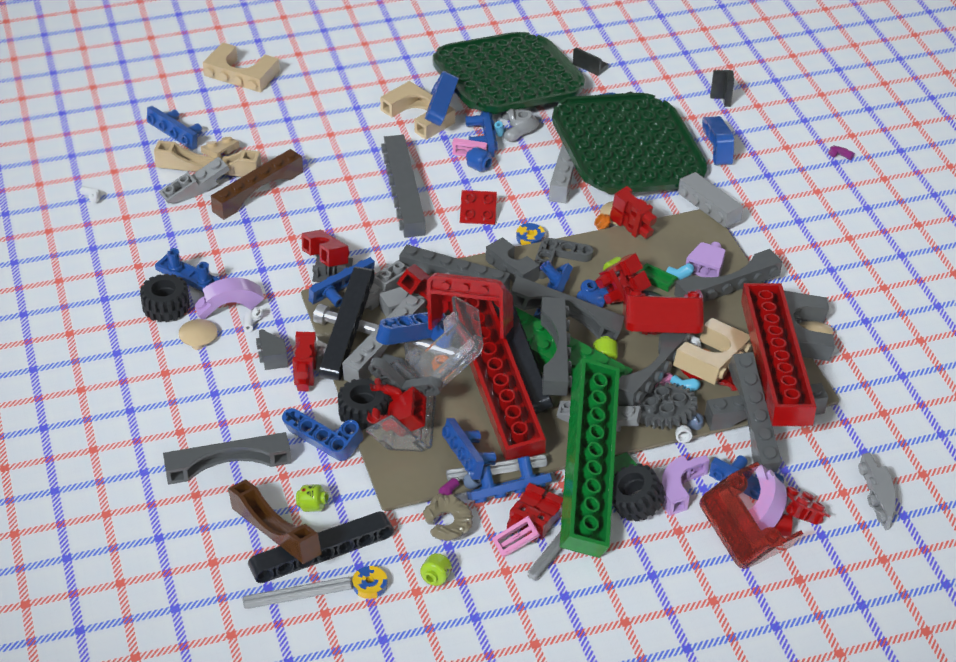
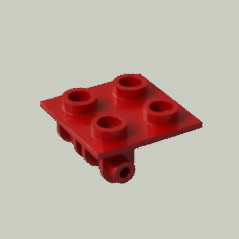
M462 190L460 223L495 225L497 192Z
M792 486L786 488L787 496L792 500L791 504L786 508L789 516L815 525L821 524L824 516L831 517L824 510L826 507L815 501V497L806 491L800 493Z

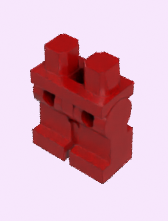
M626 186L614 195L610 219L619 226H625L626 230L632 233L635 238L641 235L647 239L653 235L654 229L651 226L657 221V216L652 213L653 206L647 205L642 199H637L631 194L632 189Z
M636 253L624 256L620 261L599 273L600 276L595 282L600 289L607 288L608 293L604 295L606 304L622 302L624 287H628L630 292L631 289L643 291L652 286L645 271L637 272L643 267Z
M296 331L295 357L292 360L294 385H297V391H309V386H314V370H316L318 359L316 332Z
M529 483L525 488V493L510 510L507 529L529 516L540 534L539 537L530 542L533 543L538 538L543 540L552 525L556 524L562 516L563 497L549 491L546 494L545 489ZM527 524L523 526L522 528L518 529L512 534H517L519 530H524L525 528L529 527V525Z

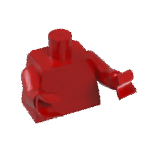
M380 378L375 379V385L370 384L372 391H383L384 394L391 396L393 401L388 405V416L381 415L377 408H373L372 415L368 411L367 421L369 423L376 424L380 422L385 430L392 429L399 435H404L425 426L427 397L412 386L403 393L398 387L382 384Z

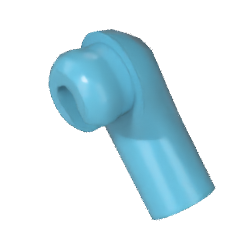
M497 121L494 124L496 136L501 137L506 131V127L501 121Z
M687 263L679 269L669 266L666 272L681 280L693 273L694 266L691 263Z
M674 375L670 380L671 384L676 383V387L684 385V389L690 388V392L698 390L701 386L700 381L695 378L682 380L677 375Z

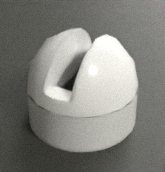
M687 425L677 427L675 431L677 441L680 443L689 442L692 439L691 429Z

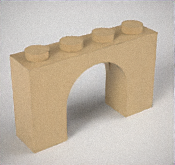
M223 42L203 62L204 76L257 92H262L280 72L279 58L264 55L255 65L248 68L232 67L238 60L237 47Z
M408 81L381 96L380 108L382 112L390 117H394L411 108H420L427 111L432 95L411 81ZM450 106L448 107L441 126L424 119L426 113L414 119L415 133L427 140L455 124V109Z
M711 318L704 324L700 342L721 352H710L686 341L677 349L673 366L715 385L720 379L723 380L730 371L728 365L733 354L751 352L750 336L743 331Z

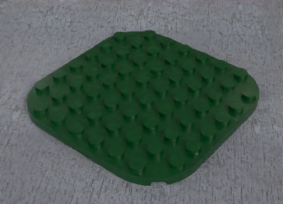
M511 32L453 42L437 48V52L433 53V66L440 75L444 70L459 78L454 92L470 109L499 114L509 109L516 110L537 105L541 106L552 102L557 103L564 98L578 96L584 89L585 78L572 62L549 39L541 35H532L529 32Z
M635 92L572 96L560 100L558 105L554 107L552 122L583 181L596 189L611 195L626 186L632 189V193L679 189V180L694 172L703 178L705 177L707 163L677 110L666 100L662 102L660 99L655 98V95Z

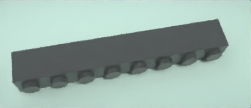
M404 134L384 136V143H381V151L384 164H387L386 173L389 186H391L394 208H397L396 217L400 219L398 220L399 230L403 231L404 238L426 236L425 218Z

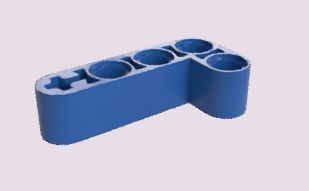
M443 70L431 91L432 98L424 119L441 126L457 85L458 77Z
M721 116L703 117V132L713 145L714 165L733 164V133Z
M428 312L382 319L379 324L376 340L381 344L391 345L431 338L438 346L449 348L453 344L457 328L443 313V318L433 330H428Z
M289 408L282 414V420L292 434L338 461L347 460L363 440V432L355 420L345 421L337 432H334L297 409Z

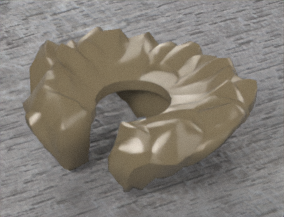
M439 493L432 498L430 504L423 510L425 521L429 525H434V519L442 513H450L454 517L452 524H436L431 529L430 533L435 539L444 541L454 540L467 534L473 524L472 511L455 494L443 496Z

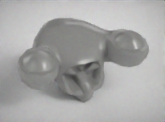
M509 109L501 113L502 118L510 120V126H512L503 135L504 139L509 142L518 140L522 135L533 131L539 125V121L528 110Z

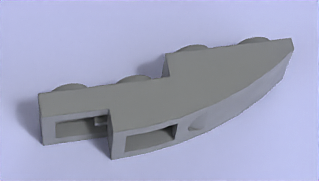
M217 157L193 175H190L188 172L160 190L159 193L167 203H176L194 198L218 185L216 179L228 172L229 168L220 157Z
M398 260L376 273L365 309L368 308L372 311L380 305L379 293L399 288L400 286L397 282L409 266Z
M560 401L557 418L569 423L571 401ZM618 406L616 432H620L621 426H639L642 412L640 406Z
M865 453L862 454L858 469L860 474L864 476L867 487L870 490V494L867 497L868 504L874 509L878 522L882 524L886 531L890 529L895 510L894 484L887 467H878L872 455Z

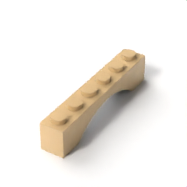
M158 140L154 149L155 164L159 168L197 172L215 160L212 157L191 152L178 143ZM241 150L236 154L221 157L229 168V171L223 175L243 177L261 166L260 151Z

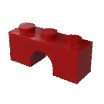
M321 229L302 233V251L310 256L320 254V262L328 267L348 263V256L350 254L348 245Z
M413 264L405 270L397 284L410 295L416 293L427 300V280L430 276L416 264ZM442 301L443 313L447 315L450 312L448 302Z

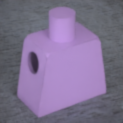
M702 242L687 256L686 264L691 263L694 266L692 273L700 277H719L724 263L725 249L721 248V244L718 242H712L711 245Z

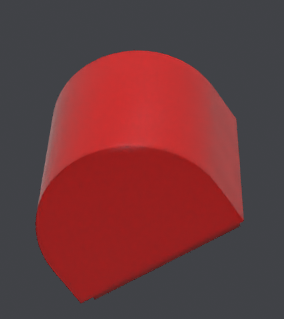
M782 514L778 523L769 532V535L791 537L792 516Z

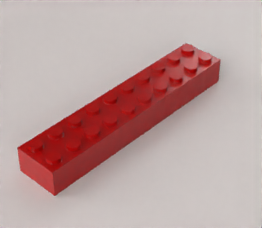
M744 283L741 303L771 425L780 427L813 426L816 403L782 283Z
M455 297L452 301L448 302V308L504 459L511 460L545 453V436L506 337L500 339V321L492 301Z

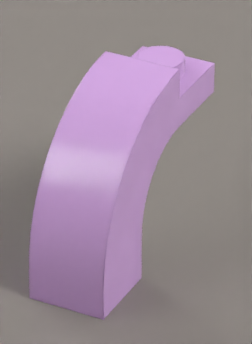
M232 277L215 281L203 289L204 296L194 305L198 317L205 319L223 304L231 302L240 303L252 310L265 298L261 287L253 281Z
M683 455L673 460L666 467L662 476V485L665 491V501L662 505L669 516L688 510L690 496L682 485L689 480L708 474L710 460L706 455L698 458L695 457L689 461Z
M763 465L755 468L761 487L760 496L751 509L737 517L742 533L752 542L761 539L775 527L784 512L787 500L785 485L777 479L772 470H767Z

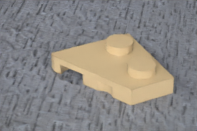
M223 137L221 141H209L206 143L207 145L200 146L201 153L214 159L217 157L221 158V153L223 152L229 154L240 148L239 141L232 137Z

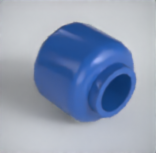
M474 147L466 154L468 167L479 172L488 170L491 167L492 158L490 152Z

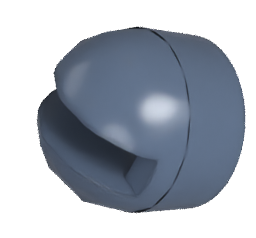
M696 412V415H692V420H687V426L692 430H700L704 423L703 416Z
M468 473L463 478L464 486L468 489L477 488L481 484L480 479H472Z

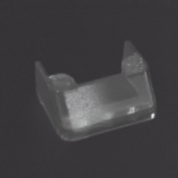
M455 296L452 297L453 312L446 316L443 322L444 333L427 349L424 350L411 342H404L406 365L417 378L437 377L443 382L442 388L477 358L483 349L479 309Z
M399 359L390 363L405 380L419 378ZM388 395V397H389V403H390V402H392L393 400H392L391 396ZM436 396L426 398L424 427L410 431L393 415H390L366 428V432L388 450L424 452L430 449L433 441Z

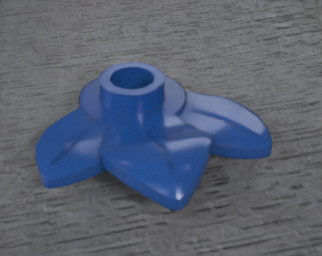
M593 280L583 281L580 287L581 291L578 292L576 298L603 308L605 303L604 295L608 293L607 288L600 289Z

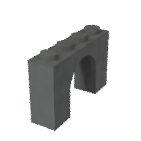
M784 291L802 357L830 361L835 349L833 334L811 331L803 328L796 322L801 320L824 323L829 311L827 297Z

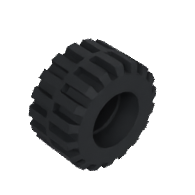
M159 274L156 277H150L149 280L144 282V285H141L142 309L147 318L150 317L151 320H157V322H170V320H178V317L181 318L184 316V313L188 312V308H190L188 286L186 281H183V278L177 277L174 274Z
M359 378V380H351L350 383L346 382L338 393V412L341 422L355 420L362 431L363 429L372 430L373 427H380V422L376 424L369 423L367 415L368 411L372 415L373 408H377L381 415L388 416V395L380 390L372 391L370 384L375 385V381H372L371 378Z
M638 463L634 466V464H630L629 467H623L620 472L614 474L612 504L622 518H626L628 521L634 519L635 522L640 519L646 520L648 516L655 515L656 510H660V504H663L665 501L664 487L655 471L650 469L648 465L643 466Z

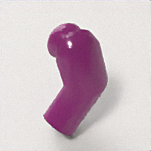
M836 145L831 146L828 151L831 157H836L839 154L849 160H852L855 155L854 152Z
M455 478L450 479L440 487L438 494L441 493L443 496L452 494V491L459 486L458 480Z

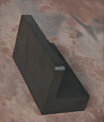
M577 47L573 49V65L597 76L608 69V63L602 61L601 58Z
M713 70L710 98L723 99L724 107H731L734 87L733 70Z

